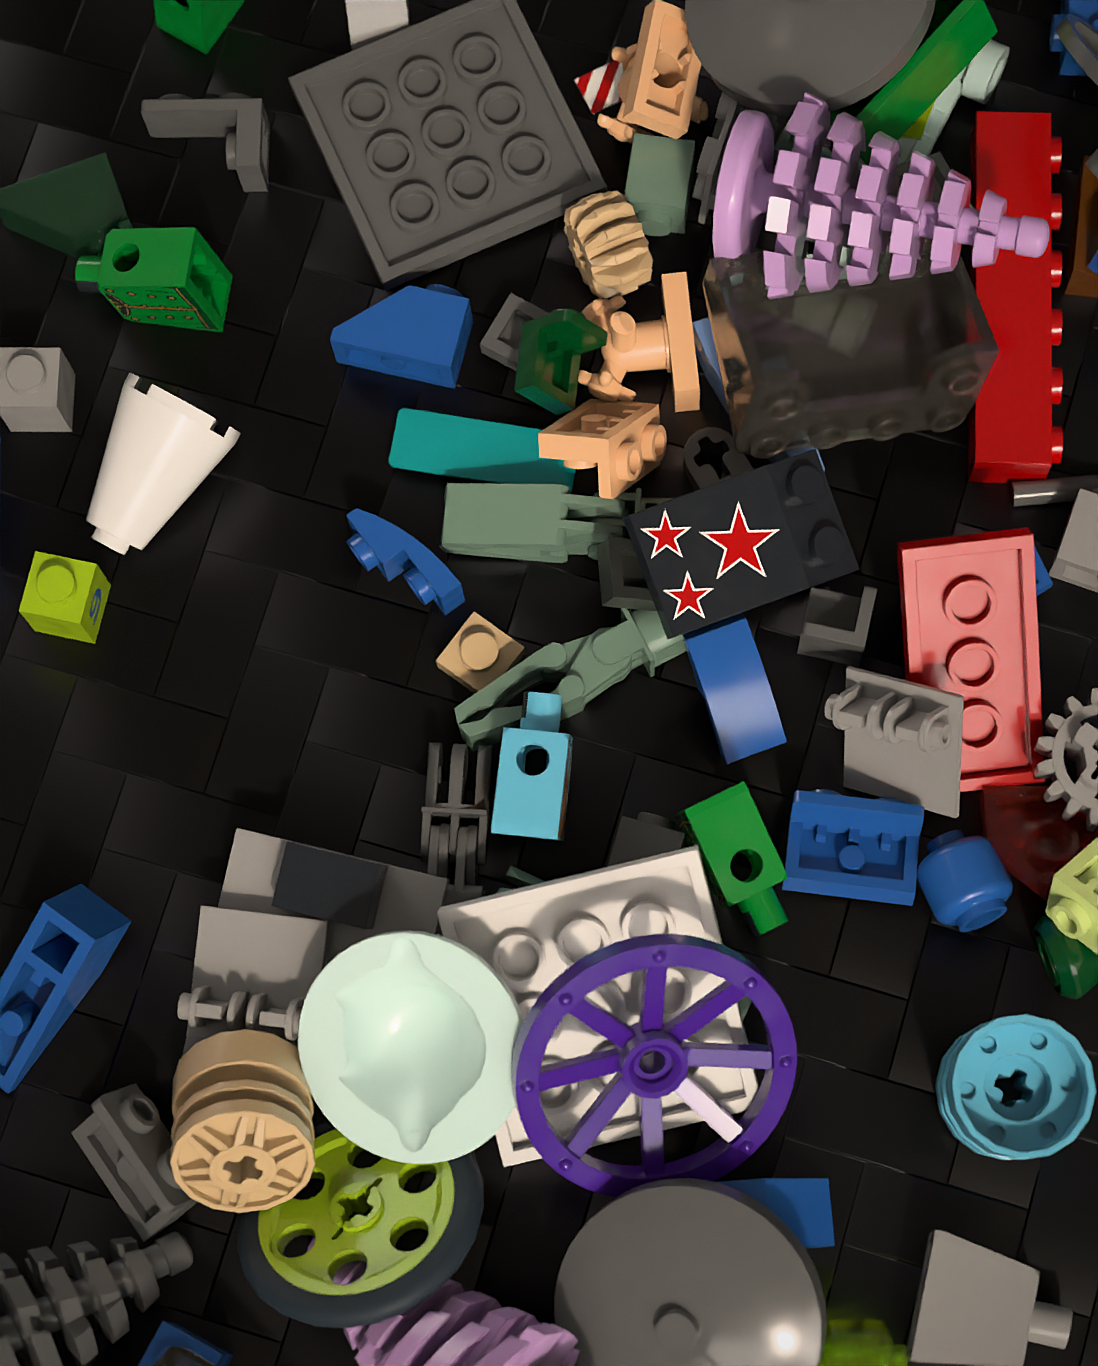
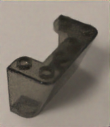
M890 235L886 252L883 254L877 269L879 273L871 284L850 287L847 278L839 279L831 290L814 293L809 292L806 284H801L798 290L794 291V295L776 299H769L767 297L768 289H765L763 252L743 254L733 259L725 257L710 259L703 280V293L736 449L740 453L762 459L775 456L782 451L809 447L823 450L835 447L842 442L869 438L884 441L895 438L903 433L930 429L935 432H944L959 426L966 419V414L974 406L999 352L998 345L961 255H959L958 263L953 271L931 274L932 260H930L933 239L926 238L923 250H928V252L921 260H917L915 274L910 278L890 280L889 273L893 253L889 252ZM740 273L751 274L744 282L735 286L732 285L731 276Z

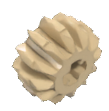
M617 190L595 193L580 199L577 204L566 209L564 231L569 241L568 248L573 254L575 266L579 268L584 283L590 287L594 295L605 299L616 295L623 296L637 290L638 286L651 280L653 259L648 250L649 242L643 233L642 223L638 221L633 206L626 201L624 195Z

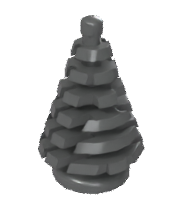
M172 1231L154 1240L153 1245L143 1250L138 1249L137 1241L132 1237L110 1239L109 1247L113 1262L106 1265L103 1257L99 1258L97 1248L88 1241L67 1245L68 1261L75 1278L73 1282L70 1281L64 1267H60L58 1258L47 1246L27 1250L29 1258L24 1259L31 1285L39 1297L37 1300H35L23 1276H19L17 1266L6 1253L0 1254V1366H19L18 1361L21 1366H62L51 1334L54 1335L62 1353H66L67 1360L71 1366H90L96 1361L95 1356L98 1354L91 1325L85 1317L92 1315L96 1325L100 1324L102 1335L112 1344L130 1330L123 1298L128 1296L130 1298L134 1297L136 1307L144 1313L160 1296L157 1280L166 1275L172 1277L190 1268L193 1264V1250L187 1238L179 1231Z

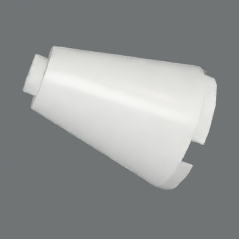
M129 373L123 384L86 521L96 526L92 538L123 555L126 554L130 545L142 550L235 445L241 434L229 426L224 437L213 432L218 422L216 418L151 384L146 395L139 392L137 389L142 379L132 373Z

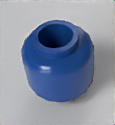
M953 830L936 837L927 844L926 849L929 855L917 866V882L935 919L939 923L948 926L957 925L960 932H968L988 925L1007 911L1005 901L1012 894L1013 884L990 839L980 835L964 837L961 830Z

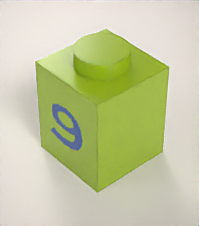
M35 551L19 612L36 632L95 644L111 584L95 563Z

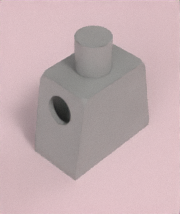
M935 1229L928 1236L905 1360L916 1363L971 1366H1023L1028 1341L1065 1349L1071 1329L1072 1309L1035 1301L1039 1281L1038 1270L950 1233Z

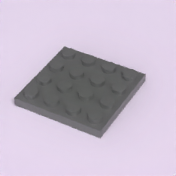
M472 0L288 78L292 92L385 291L565 215L566 209L577 204L580 199L595 193L607 192V185L516 0Z

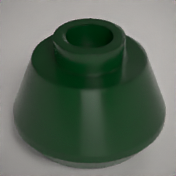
M1043 914L1033 928V934L1046 974L1053 988L1060 996L1075 1000L1079 999L1098 983V955L1078 939H1072L1063 934L1056 927L1053 920L1047 914Z

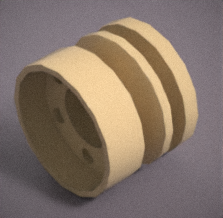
M247 1029L217 1033L196 1043L179 1060L173 1079L172 1112L174 1123L171 1129L173 1144L171 1147L170 1163L175 1182L190 1198L212 1209L243 1213L266 1210L292 1199L309 1182L315 1165L314 1128L312 1123L314 1098L302 1072L299 1049L294 1044L274 1034Z

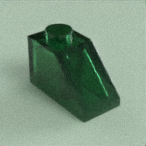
M106 153L0 189V217L6 228L77 259L81 255L102 256L106 235L112 229H134L118 180Z

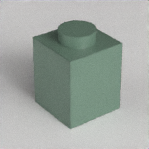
M634 133L624 196L626 201L633 206L638 221L642 223V230L645 235L665 236L670 232L684 234L695 165V141Z

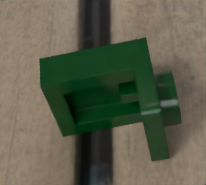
M567 308L551 311L549 315L522 323L514 391L555 415L575 410L581 354L606 346L608 332L586 319L583 313Z

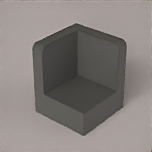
M865 585L862 597L859 598L811 587L797 654L859 667L865 648L877 588Z

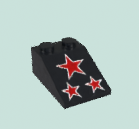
M816 449L765 465L623 518L667 640L859 570Z

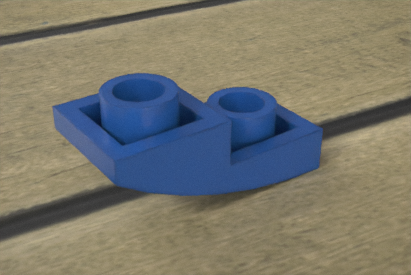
M357 508L346 515L354 535L346 542L367 571L377 566L389 582L407 568H410L403 576L412 591L424 605L434 600L444 615H447L465 602L462 585L434 553L413 536L396 525Z
M743 613L683 634V640L697 688L705 699L719 751L726 763L729 764L787 742L759 652Z

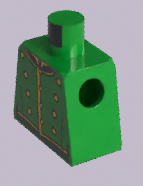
M196 228L112 229L106 235L102 256L81 255L77 261L75 279L79 291L102 293L123 318L127 320L213 332L223 331L233 276Z
M744 781L674 815L681 832L685 833V840L688 846L698 845L707 883L720 908L730 907L737 903L753 937L766 933L789 921L772 887L787 879V873ZM736 853L745 855L752 866V872L745 881L736 879L730 868L731 859Z

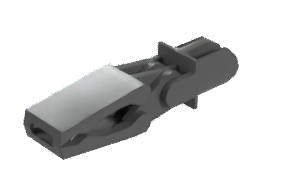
M429 742L425 807H422L421 810L423 813L421 862H428L427 874L450 879L451 864H456L455 882L450 884L449 881L444 906L486 896V890H483V886L477 885L478 865H486L489 823L491 821L489 801L493 745H479L475 805L466 804L468 779L467 744H453L448 803H440L443 748L442 743ZM433 820L451 821V824L433 826ZM461 821L479 822V831L478 825L461 827ZM439 924L437 935L443 937L441 926Z

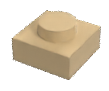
M473 612L437 658L436 663L438 668L473 693H477L515 667L526 653L524 646L476 612Z

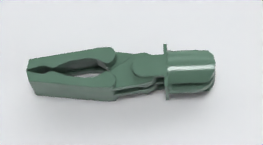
M447 483L440 548L445 553L563 563L568 561V554L588 555L590 558L598 560L597 545L607 537L628 539L629 534L623 518L630 515V510H635L636 513L675 498L643 497L641 488H636V493L622 492L614 499L600 498L599 492L594 493L593 496L569 494V487L558 484Z
M620 608L621 624L615 627L600 628L591 635L564 644L552 642L456 706L454 710L462 740L473 752L478 750L479 745H493L502 742L504 727L520 729L522 705L507 706L530 688L544 682H560L556 690L549 694L563 696L560 720L569 718L583 711L589 701L614 683L624 680L632 669L644 664L650 677L654 676L655 667L687 651L683 636L679 635L667 640L657 611Z

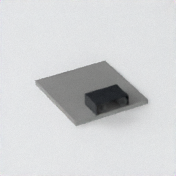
M237 828L218 907L329 921L324 962L325 968L338 954L351 945L377 934L392 931H419L437 935L440 924L437 911L440 907L444 906L450 879ZM187 1037L182 1057L196 1043L204 1039Z

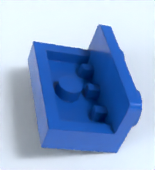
M817 789L811 792L795 791L789 820L784 866L788 878L783 881L782 890L912 906L916 892L919 838L924 821V807L907 804L903 800L893 797H882L874 800L842 796L838 792L828 789Z

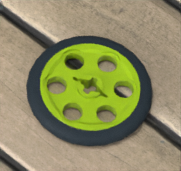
M327 1118L313 1123L315 1165L310 1179H324L325 1185L321 1192L308 1200L292 1198L266 1210L240 1213L237 1251L244 1276L259 1298L279 1313L313 1326L351 1328L379 1323L409 1311L441 1288L461 1266L475 1241L484 1208L483 1177L474 1153L471 1151L458 1158L430 1164L398 1162L382 1157L372 1167L356 1168L352 1166L353 1161L365 1149L345 1137ZM422 1171H430L437 1174L436 1180L427 1190L420 1193L403 1191L405 1183L414 1174ZM369 1208L371 1209V1212L366 1217L356 1214L351 1220L348 1218L353 1212L364 1214ZM416 1228L429 1231L427 1240L419 1248L407 1252L395 1249L397 1240L404 1232ZM300 1235L316 1237L313 1247L303 1256L297 1258L283 1256L284 1248L295 1237ZM357 1260L368 1264L364 1275L354 1283L343 1285L334 1282L336 1272L346 1263Z

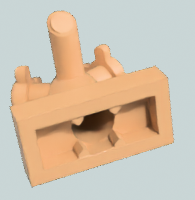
M653 0L645 7L638 44H633L627 49L621 47H614L612 49L613 60L622 63L623 70L625 71L618 83V95L622 100V105L616 118L599 114L597 122L599 126L606 128L609 134L621 142L633 143L634 133L653 135L639 129V125L677 140L688 132L690 120L700 124L701 121H705L708 117L707 103L702 98L695 96L701 63L689 39L685 10L662 0Z
M686 272L661 274L664 315L661 316L660 320L635 323L632 316L623 311L615 312L626 303L620 295L613 296L609 300L599 298L586 306L582 311L586 319L608 332L607 344L601 347L604 363L599 374H591L584 370L579 371L578 382L587 386L593 396L612 402L618 400L632 402L636 393L621 385L626 372L667 369V373L670 372L675 412L699 410L700 386Z

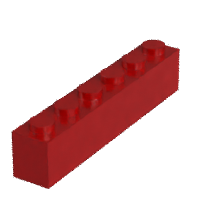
M977 111L970 135V181L972 188L970 203L973 208L981 209L984 195L989 189L1007 199L1006 216L1022 218L1023 215L1043 218L1049 224L1050 236L1047 248L1040 257L1016 255L1015 251L999 249L997 260L993 265L974 268L972 266L973 246L969 245L968 482L1011 483L1013 481L1046 479L1052 464H1060L1062 458V426H1052V404H1060L1063 387L1062 367L1052 366V346H1059L1062 337V309L1052 308V288H1059L1061 283L1062 252L1061 250H1051V230L1060 229L1062 216L1061 193H1051V173L1058 174L1060 171L1062 141L1061 136H1051V113Z

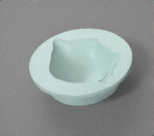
M386 932L365 938L351 945L329 962L318 975L307 994L300 1015L298 1028L299 1058L303 1075L316 1104L333 1126L345 1137L373 1154L394 1161L413 1164L443 1162L465 1155L484 1144L503 1126L515 1109L516 1104L511 1080L512 1058L515 1043L524 1020L514 996L503 979L486 961L467 947L448 938L427 932Z

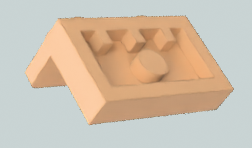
M589 399L538 433L539 458L563 460L565 467L572 469H588L598 466L600 498L614 499L658 467L664 457L667 436L664 426L660 425L659 404Z

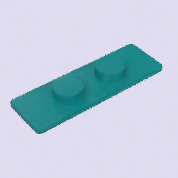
M402 408L398 412L389 456V464L394 468L494 484H558L569 487V494L573 489L576 469L565 467L563 460L539 458L538 433L542 431L540 429Z

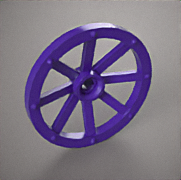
M651 934L617 941L586 955L564 970L541 993L528 1012L515 1043L511 1070L512 1092L521 1123L535 1150L556 1172L585 1189L617 1197L623 1192L639 1185L664 1179L691 1178L713 1182L726 1175L751 1156L777 1125L792 1093L797 1067V1045L789 1014L775 988L767 977L740 953L709 939L691 935ZM669 966L702 970L725 980L666 1024L662 1023L667 968ZM644 969L639 1022L631 1026L586 996L612 979ZM747 995L761 1012L766 1028L768 1045L683 1041ZM567 1013L616 1045L612 1049L542 1065L547 1045L555 1029ZM654 1050L650 1055L642 1056L646 1052ZM688 1066L765 1069V1074L751 1106L738 1121L687 1074ZM616 1073L565 1139L561 1137L550 1124L542 1109L540 1091ZM674 1092L722 1137L695 1154L664 1163L661 1097ZM633 1093L639 1096L642 1166L608 1163L585 1154L630 1094Z

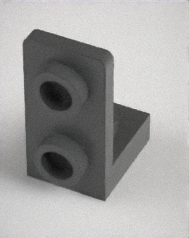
M239 93L225 94L220 96L219 99H192L181 94H167L161 96L159 100L142 101L141 114L150 136L226 137L227 167L229 170H237L243 191H268L270 124L262 98L252 99L250 96Z

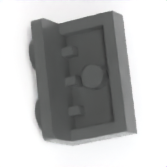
M135 1083L101 1095L92 1103L94 1113L71 1134L143 1242L161 1234L198 1201L190 1198L175 1182L170 1163L171 1147L173 1144L171 1134L160 1120L159 1112L154 1103L141 1092Z

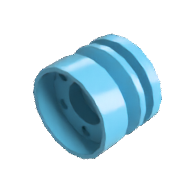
M1028 1014L997 1018L979 1024L959 1036L941 1059L935 1084L939 1113L952 1135L973 1152L999 1160H1022L1050 1156L1073 1142L1090 1119L1096 1093L1092 1064L1078 1040L1054 1021ZM1014 1074L1016 1076L1014 1087L1018 1091L1023 1092L1021 1100L1007 1101L1003 1105L1000 1103L1003 1092L994 1086L995 1080L1007 1078Z

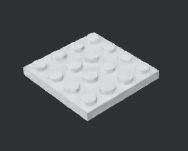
M698 845L443 906L437 911L443 937L467 947L497 972L514 996L523 1020H525L541 993L564 970L586 955L617 941L651 934H682L709 939L723 945ZM669 966L667 968L662 1023L666 1024L725 980L706 971ZM644 969L612 979L586 996L631 1026L639 1022ZM738 1002L683 1042L748 1044ZM567 1013L555 1029L547 1045L542 1065L612 1049L616 1045ZM654 1050L648 1051L642 1056L650 1055ZM688 1066L687 1074L730 1114L747 1111L759 1091L755 1069ZM616 1073L540 1091L542 1109L550 1124L561 1137L565 1139ZM674 1092L661 1097L663 1130L704 1121ZM633 1093L630 1094L590 1147L641 1135L639 1096ZM515 1107L507 1121L495 1133L504 1167L542 1158L527 1137Z

